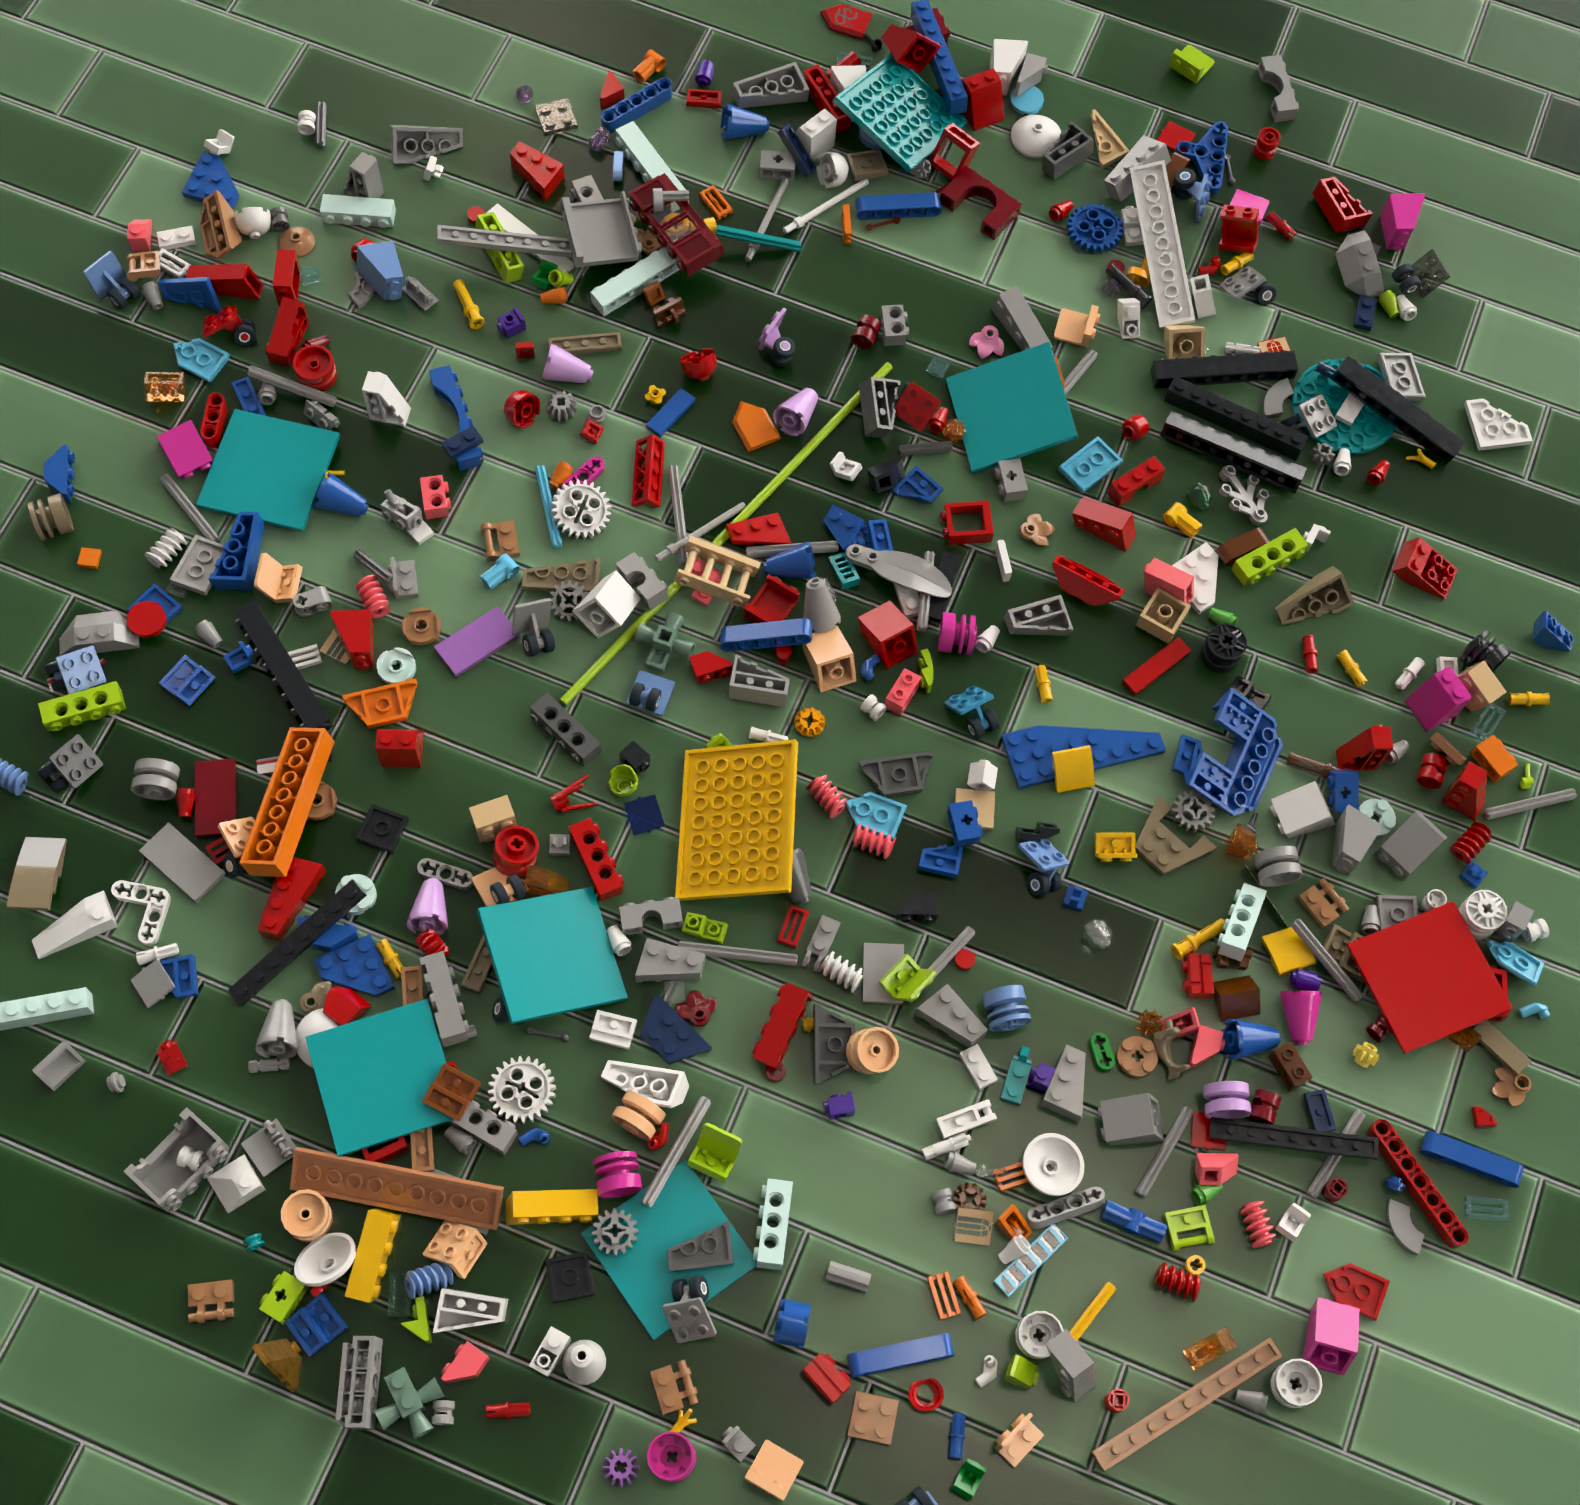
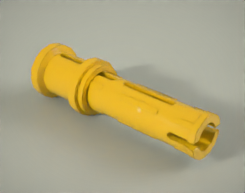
M463 280L454 281L453 287L463 305V313L469 320L470 328H481L485 324V320L480 316L478 306L473 303Z
M1220 918L1196 934L1186 935L1184 940L1170 945L1171 952L1176 959L1182 960L1184 955L1197 951L1198 946L1225 931L1222 930L1225 921Z

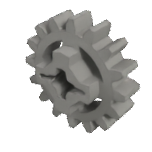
M568 580L566 585L561 581V587L555 585L556 592H550L554 596L551 598L554 604L551 606V610L556 609L554 615L558 616L560 614L562 621L565 617H567L569 622H571L572 617L578 620L574 613H565L567 609L573 610L575 607L570 603L566 605L567 601L564 595L568 598L574 597L573 602L577 606L580 596H582L583 600L589 594V592H583L585 589L584 585L580 588L578 587V581L574 585L571 580ZM565 589H575L573 592L565 591ZM558 595L561 597L559 606L557 605Z
M1191 790L1189 794L1184 791L1182 796H1177L1176 801L1172 805L1174 809L1171 813L1176 815L1174 821H1180L1179 827L1184 825L1186 826L1185 831L1192 828L1193 832L1196 833L1198 828L1203 831L1205 826H1210L1211 821L1215 817L1213 815L1215 808L1211 807L1213 804L1211 801H1207L1201 794H1195L1194 790ZM1188 801L1187 805L1181 806L1184 802Z
M613 1208L612 1214H609L606 1210L604 1218L600 1215L598 1216L600 1222L593 1224V1227L597 1230L592 1231V1236L598 1237L594 1240V1244L600 1243L599 1251L606 1249V1255L609 1256L612 1251L615 1257H617L618 1251L625 1255L627 1247L631 1250L633 1249L631 1242H637L638 1239L634 1234H638L639 1230L633 1228L637 1225L636 1220L630 1221L632 1214L625 1216L623 1209L619 1214L616 1208ZM619 1219L626 1222L629 1227L621 1225ZM611 1220L607 1227H603L607 1221ZM613 1228L618 1229L617 1237H613V1234L610 1233L613 1232ZM628 1237L627 1241L620 1245V1242L623 1240V1238ZM602 1238L609 1239L612 1242V1246L606 1244Z

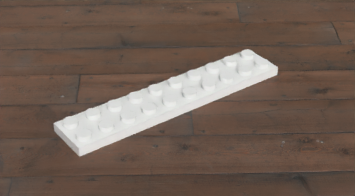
M1162 160L1130 168L1160 330H1163L1164 326L1195 323L1165 161Z

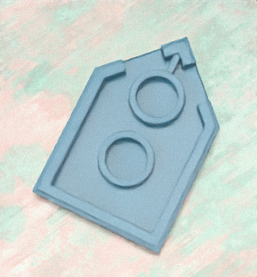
M200 338L192 339V341L186 343H173L178 366L208 382L213 381L230 357L229 353Z
M873 792L850 799L845 803L856 827L860 822L861 829L869 826V832H871L875 828L877 835L881 831H883V837L885 838L888 834H891V840L895 838L907 807L905 804Z
M1486 941L1488 949L1500 967L1535 987L1544 962L1510 941H1503L1502 943Z

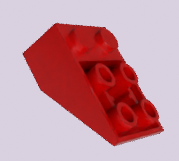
M1421 537L1404 542L1392 569V572L1404 582L1442 599H1446L1458 571L1454 565Z

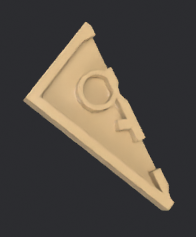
M1094 109L1090 116L1101 169L1124 158L1129 149Z

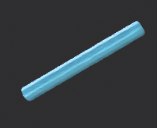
M544 465L536 466L535 471L552 547L560 548L562 547L559 527H556L558 522L552 520L556 514L550 513L553 509L551 507L553 500Z

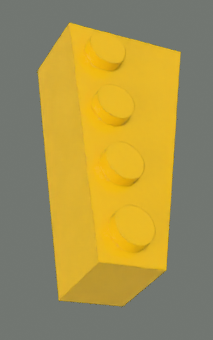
M379 1208L368 1210L345 1297L368 1303L378 1298L381 1290L380 1280L386 1272V1261L392 1250L393 1239L401 1214Z

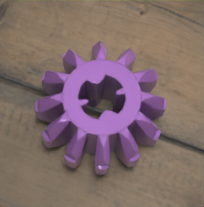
M619 1448V1456H616L613 1450L610 1451L613 1459L604 1458V1461L609 1463L610 1466H602L603 1471H610L604 1476L605 1480L613 1476L610 1484L614 1486L616 1481L619 1480V1487L623 1488V1480L626 1479L627 1484L630 1486L632 1482L629 1476L635 1479L638 1478V1475L632 1472V1470L640 1469V1465H632V1463L638 1460L637 1456L629 1460L632 1453L631 1450H628L625 1456H623V1448ZM619 1462L622 1465L627 1464V1467H625L626 1472L623 1474L620 1471H615V1468H618L616 1464Z

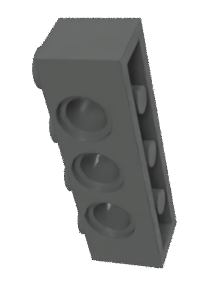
M549 693L544 694L530 706V717L536 724L540 723L548 736H554L558 740V745L563 750L567 749L576 763L580 762L585 766L601 752V744ZM550 715L555 716L552 720L546 719ZM563 728L569 729L565 733L560 732ZM576 741L582 742V744L579 746L573 745V743Z

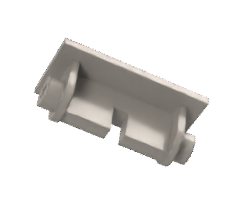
M410 276L405 278L406 285L402 287V290L424 311L439 301L418 280Z
M306 400L304 415L321 429L332 431L333 427L337 428L340 425L339 418L330 412L327 413V409L319 404L318 401L310 402Z

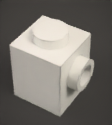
M979 760V762L971 763L967 785L975 790H994L998 768L988 760Z

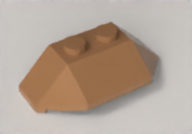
M216 190L203 200L204 207L201 212L199 226L206 254L221 258L242 242L240 231L235 224L234 210L221 193Z

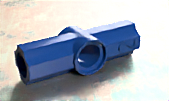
M1109 1200L1106 1202L1101 1215L1102 1219L1121 1226L1127 1233L1137 1236L1142 1235L1158 1243L1162 1242L1167 1230V1225L1146 1217L1144 1212L1135 1208L1128 1209Z

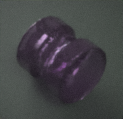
M598 127L595 135L588 139V143L594 150L601 152L605 144L609 143L612 139V135L606 128Z

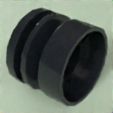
M1224 623L1212 628L1201 648V658L1206 667L1218 673L1230 672L1236 668L1247 648L1245 634L1233 624Z
M1485 630L1464 648L1459 660L1464 662L1470 657L1471 659L1466 664L1467 667L1474 663L1478 664L1485 661L1491 671L1494 672L1512 651L1503 643L1494 648L1492 645L1496 637L1493 636L1486 641L1491 632Z

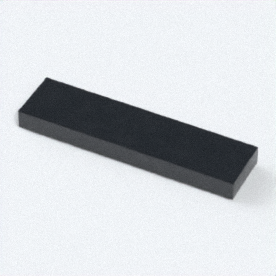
M944 551L938 570L944 574L952 588L962 556ZM930 596L929 620L941 623L942 613L946 610L949 597L939 598Z

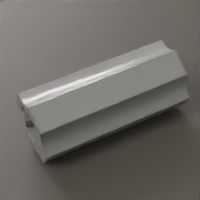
M831 1261L825 1280L866 1293L872 1274Z

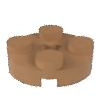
M416 608L411 610L406 618L404 617L402 630L410 644L427 645L438 640L441 632V622L439 616L431 612L430 609ZM420 623H423L424 626H427L423 630L416 628L420 626Z
M320 781L315 797H319L322 801L317 805L312 803L307 820H322L332 816L337 806L336 793L332 787Z
M1132 1036L1125 1039L1117 1049L1116 1062L1126 1075L1133 1078H1142L1151 1073L1157 1065L1158 1053L1151 1040L1140 1036ZM1135 1052H1138L1139 1055L1142 1056L1139 1062H1136V1059L1132 1058V1055H1134Z

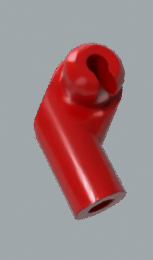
M662 1122L658 1127V1132L653 1135L650 1141H647L649 1149L657 1150L667 1142L668 1122Z

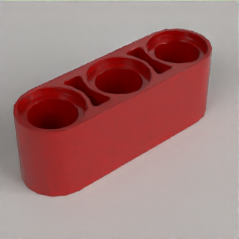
M218 392L212 393L207 399L200 430L203 441L209 448H215L220 445L228 412L225 398Z

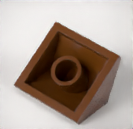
M1250 975L1213 982V996L1221 1022L1227 1019H1239L1261 1014L1260 988Z

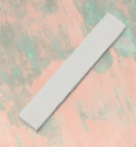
M498 203L487 212L495 213L505 232L537 235ZM532 254L540 261L544 259L558 265V269L566 273L574 268V263L567 257Z

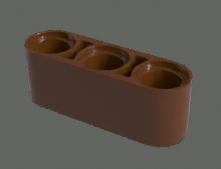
M1177 152L1173 153L1171 162L1166 165L1171 193L1175 186L1174 177L1176 172L1187 168L1190 163L1189 158Z
M1259 527L1223 543L1215 552L1224 566L1228 567L1233 565L1237 559L1270 541L1262 528Z

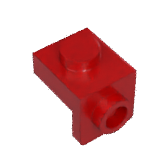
M167 1040L159 1045L160 1048L157 1049V1055L168 1075L188 1066L177 1040L172 1042Z

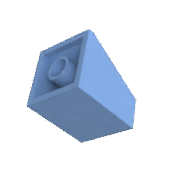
M394 241L358 245L357 271L384 301L401 299L403 274Z

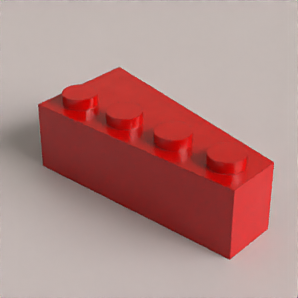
M293 857L287 876L276 877L257 929L262 937L282 942L295 922L296 916L306 905L305 902L317 888L320 879L326 874L323 864Z

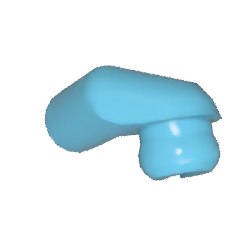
M1532 1003L1519 1009L1523 1018L1532 1014H1538L1540 1019L1550 1016L1549 1008L1539 1003Z

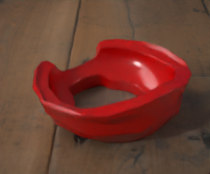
M932 1377L914 1381L910 1386L908 1399L917 1410L931 1412L942 1404L944 1389L941 1383ZM922 1384H927L934 1393L933 1400L928 1404L921 1403L917 1398L918 1386Z

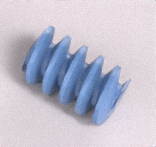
M0 758V786L19 796L27 786L29 774L26 771L22 773L20 768L15 769V765H9L7 761L2 762Z
M441 1262L438 1264L432 1263L430 1266L426 1265L414 1271H408L404 1283L409 1298L414 1299L415 1292L421 1297L423 1289L426 1294H430L431 1287L436 1292L439 1290V1285L441 1288L446 1289L447 1282L453 1285V1273L449 1265Z

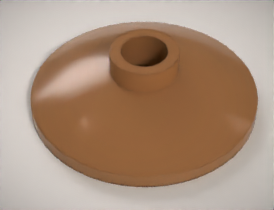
M292 227L281 235L279 245L281 249L296 250L297 257H303L314 249L315 237L310 230L304 227Z

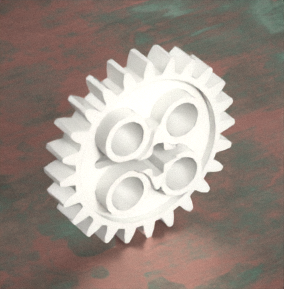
M577 479L575 485L572 481H569L568 486L563 484L562 490L557 489V495H554L552 498L554 500L551 503L553 509L550 513L556 514L552 520L559 521L556 527L562 526V533L569 531L568 537L575 534V538L578 539L579 535H582L583 540H585L588 534L590 538H593L594 533L599 535L600 529L605 530V524H608L610 521L608 518L612 513L609 510L612 506L606 505L610 499L603 498L606 492L600 493V486L596 489L593 488L594 482L589 486L587 485V480L580 484L579 479ZM572 495L579 496L580 500H574ZM588 496V500L583 508L579 520L575 524L574 520L584 500V497ZM589 503H595L597 508L590 507ZM565 511L572 512L573 516H567ZM582 519H588L590 524L583 523Z
M519 1056L518 1062L511 1058V1064L508 1065L504 1061L503 1069L496 1068L499 1074L491 1075L495 1082L488 1083L493 1088L488 1090V1094L493 1096L489 1101L490 1103H496L493 1106L494 1111L500 1109L499 1117L506 1114L505 1119L509 1121L512 1117L514 1124H517L519 1119L525 1124L526 1118H529L533 1123V1116L536 1115L541 1119V1111L548 1113L546 1105L553 1106V1102L549 1098L556 1097L555 1093L551 1092L556 1090V1085L551 1084L555 1079L554 1077H548L551 1074L550 1069L544 1071L545 1063L538 1066V1059L531 1063L530 1056L527 1057L526 1061H523L522 1057ZM515 1073H522L523 1077L520 1080L512 1079ZM508 1081L512 1083L514 1086L506 1085L505 1083ZM534 1081L542 1083L538 1089L531 1088V1084ZM525 1087L527 1092L522 1091L520 1094L518 1088L522 1089ZM512 1091L514 1094L510 1099H504L502 1097L504 1092ZM530 1094L538 1095L539 1098L536 1099ZM524 1100H531L532 1105L530 1107L524 1108L521 1106Z

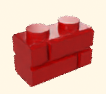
M1188 954L1184 961L1181 962V971L1185 973V980L1182 983L1183 992H1186L1188 999L1212 998L1214 995L1211 955Z
M821 1352L801 1373L832 1405L851 1387L849 1383L851 1379L843 1370L839 1372L834 1367L836 1362L828 1353L824 1356Z

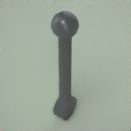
M1225 154V161L1227 164L1230 178L1229 183L1234 184L1235 178H1233L1230 165L1231 156L1229 154Z
M532 1026L527 1028L529 1035L539 1034L560 1038L562 1041L569 1040V1035L566 1033L561 1035L535 1030Z

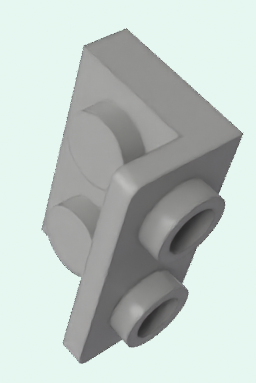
M394 557L390 558L391 564L388 565V571L393 575V581L389 583L390 592H394L396 599L419 597L415 560L395 562Z

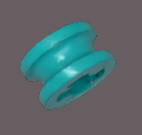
M261 1233L251 1235L243 1240V1243L247 1244V1252L257 1250L265 1245V1241L261 1240Z

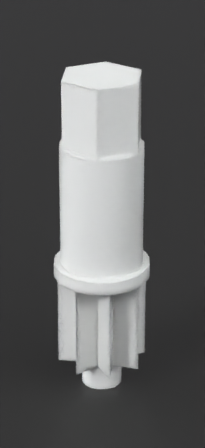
M963 1132L923 1148L922 1153L927 1161L969 1145L968 1141L972 1139L970 1134L965 1135Z

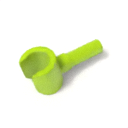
M1529 763L1525 764V777L1519 780L1521 789H1529L1534 782L1530 775Z

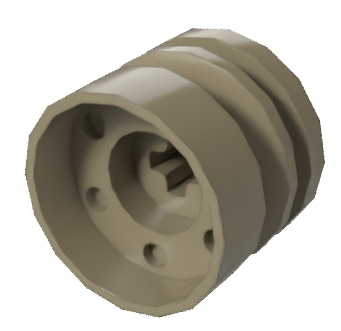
M60 493L48 497L49 506H45L41 499L37 500L39 509H37L33 501L28 503L32 527L41 541L47 540L46 531L51 538H54V528H57L61 535L74 532L70 513Z

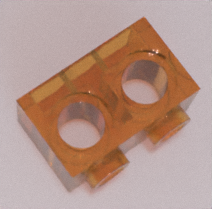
M145 372L144 389L146 401L184 402L186 393L184 372Z

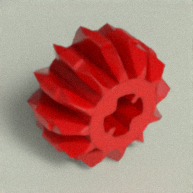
M428 928L416 938V943L425 956L443 951L446 958L449 954L448 947L432 929Z

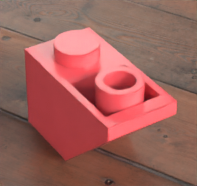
M1196 1153L1195 1174L1199 1185H1221L1237 1174L1239 1155Z
M467 1341L465 1345L461 1344L454 1354L456 1358L453 1362H448L441 1372L443 1375L441 1379L447 1384L477 1378L489 1362L490 1357Z

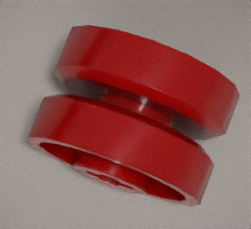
M307 345L295 354L293 368L298 383L322 392L330 389L335 384L337 370L333 356L328 349L320 345Z
M512 825L504 828L498 833L494 842L492 859L495 868L506 876L515 874L521 877L527 875L533 870L536 863L539 841L530 829L523 826Z

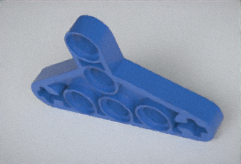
M1223 121L1215 122L1197 144L1180 141L1175 149V152L1194 162L1201 181L1204 174H1208V181L1212 182V180H1215L1214 186H1212V183L1210 185L1209 192L1211 194L1219 191L1223 179L1229 129L1228 125ZM1214 141L1221 142L1222 146H1217ZM1183 147L1187 149V152H1181L1179 148ZM1196 151H1201L1204 156L1197 155ZM1212 155H1218L1221 159L1216 160ZM1215 168L1219 171V173L1215 174L1211 171V169Z

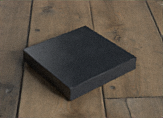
M372 804L355 839L363 844L393 854L409 822V817Z
M588 1251L545 1259L552 1303L595 1295Z

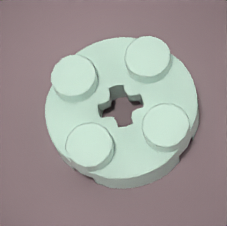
M397 647L393 648L394 650H386L379 656L376 665L378 675L383 682L393 684L410 680L414 677L416 662L408 650ZM400 663L401 668L394 670L392 665Z
M1384 799L1366 800L1358 808L1360 812L1370 818L1373 814L1380 818L1378 823L1383 827L1376 838L1386 836L1396 824L1395 812L1388 801Z
M361 874L344 876L337 885L335 894L351 879L355 880L367 896L355 905L348 914L359 915L365 913L366 910L375 904L377 898V891L372 880Z

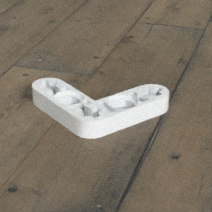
M124 880L116 881L111 887V892L116 899L147 906L138 932V938L145 946L155 945L159 940L171 903L170 894L165 889ZM124 886V888L127 891L131 892V895L128 892L124 891L121 892V894H119L117 890L122 889V887ZM139 890H146L147 892L143 899L136 898V893ZM153 894L155 897H161V895L163 894L165 900L162 899L159 902L156 898L151 897V895ZM152 913H159L160 918L158 921L151 922L149 920ZM147 925L152 927L151 934L153 935V937H149L148 940H146V938L144 937V935H148L150 932V928Z

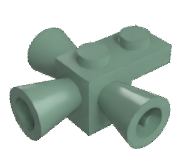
M668 612L665 626L660 624L657 631L640 623L635 635V641L653 643L652 650L645 663L646 667L664 673L673 651L688 660L689 656H692L695 642L678 640V630L685 622L681 615Z
M405 1367L384 1377L396 1403L374 1410L383 1430L402 1416L405 1420L409 1419L414 1439L431 1432L434 1427L422 1412L426 1410L424 1403L445 1397L436 1378L431 1379L417 1391Z

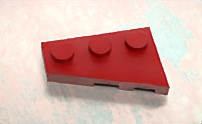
M778 513L726 525V531L732 544H792Z

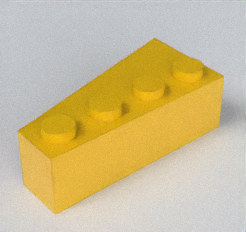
M597 1189L512 1191L506 1199V1226L534 1223L547 1224L550 1222L570 1223L574 1220L588 1223L598 1216Z

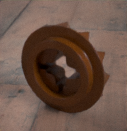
M967 1182L958 1186L955 1190L953 1202L957 1211L959 1208L983 1211L986 1206L987 1196L983 1188H980L976 1183ZM965 1193L969 1196L976 1194L973 1200L975 1205L971 1202L963 1205L966 1200Z

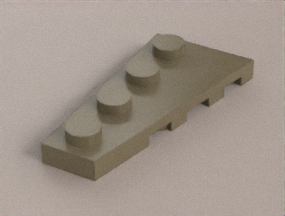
M601 557L594 558L592 561L585 562V560H581L567 565L562 563L554 567L542 566L523 569L522 590L556 592L555 585L561 587V581L566 585L568 580H571L573 585L578 581L579 588L584 585L585 589L583 592L590 593L599 583ZM565 589L566 592H573L575 590Z

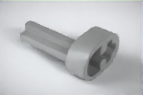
M653 188L654 212H663L664 201H689V191H662V188Z

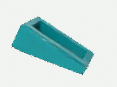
M846 552L828 557L841 590L859 585V575L853 564L847 560ZM844 558V561L835 562V560ZM843 564H846V565H847V566L838 568V566H840V565H843Z

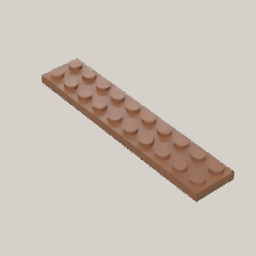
M296 1147L294 1150L290 1190L309 1189L318 1192L321 1196L497 1230L499 1226L504 1187L347 1156H338Z

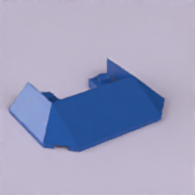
M1230 688L1212 707L1217 712L1214 722L1237 737L1225 765L1223 766L1205 752H1201L1193 768L1183 773L1189 787L1229 815L1234 816L1256 810L1283 743L1277 735L1275 728L1278 727L1276 719L1239 692Z

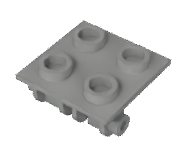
M277 1118L272 1122L270 1120L265 1121L262 1124V1129L241 1143L263 1177L291 1159L296 1149V1145Z

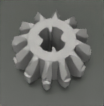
M556 391L555 396L550 394L549 400L546 402L547 413L551 415L552 420L557 418L558 422L561 419L567 422L568 417L573 418L574 413L577 411V401L571 393L566 395L565 391L562 394Z

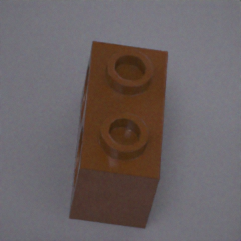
M1292 1042L1273 1050L1268 1056L1289 1092L1306 1084L1313 1078Z

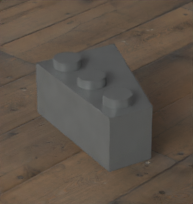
M1070 121L1067 129L1061 132L1058 140L1054 141L1044 153L1042 170L1052 179H1056L1093 155L1094 139Z

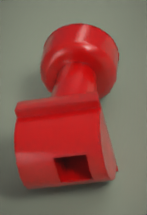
M790 646L776 647L775 656L777 663L786 665L789 659L791 660L792 650Z

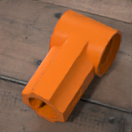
M649 50L645 54L643 61L633 70V76L638 82H645L655 71L660 72L663 69L666 59L655 51Z

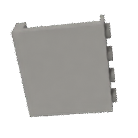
M622 191L621 198L570 203L569 197L562 198L561 212L575 268L638 261L639 253H642V246L637 240L638 231L633 225L634 216L633 213H630V200L626 198L625 191Z

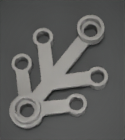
M1231 465L1224 466L1219 472L1220 478L1223 481L1231 482L1237 492L1232 491L1231 486L1228 484H1223L1219 489V493L1222 496H1228L1233 499L1229 504L1230 509L1249 515L1250 521L1255 525L1265 523L1268 516L1264 510V505L1269 497V492L1266 489H1260L1256 494L1258 499L1257 505L1253 502L1254 490L1259 482V478L1250 475L1246 480L1247 490H1245L1235 476V468Z

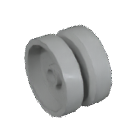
M139 759L135 763L134 775L136 777L132 779L131 791L147 799L170 800L176 795L177 784L175 782L179 778L180 768L173 762L163 759Z
M1294 846L1269 848L1257 853L1253 857L1256 869L1260 870L1257 875L1261 886H1282L1295 882L1303 876L1301 865L1296 863L1299 857Z

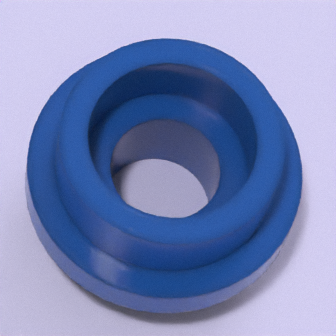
M1391 1176L1390 1179L1385 1178V1182H1387L1385 1187L1399 1192L1403 1191V1187L1406 1188V1184H1403V1179L1395 1176Z

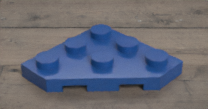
M203 151L182 191L183 197L203 202L207 196L217 190L230 207L234 209L239 199V193L221 158L218 155Z
M370 934L313 959L322 980L331 981L343 987L367 993L373 997L381 996L395 989Z

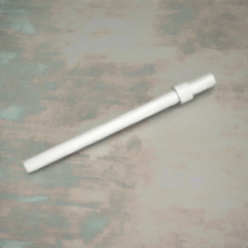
M868 179L859 181L804 216H798L792 223L783 228V232L788 234L796 228L803 227L807 221L868 185Z

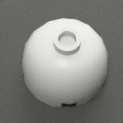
M836 152L822 153L818 157V160H820L819 166H816L820 184H825V188L840 186L845 182L849 172L847 161L841 154Z
M262 207L243 208L239 214L238 210L234 213L236 227L240 233L250 236L251 239L260 238V235L265 234L270 228L271 214L268 209L265 212Z

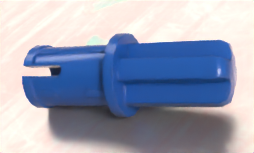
M953 1413L951 1434H949V1437H951L949 1458L962 1459L963 1440L966 1439V1436H964L966 1415L963 1413Z

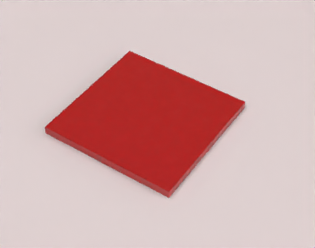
M1454 901L1346 945L1403 1055L1513 1009Z

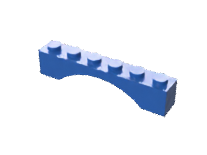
M450 365L429 370L435 395L449 404L459 419L458 433L473 426L471 417L466 415V412H468L467 404L461 400V397H463L461 386L456 385V382H458L456 371L452 372ZM475 447L456 458L460 471L481 466L480 458H483L481 447Z

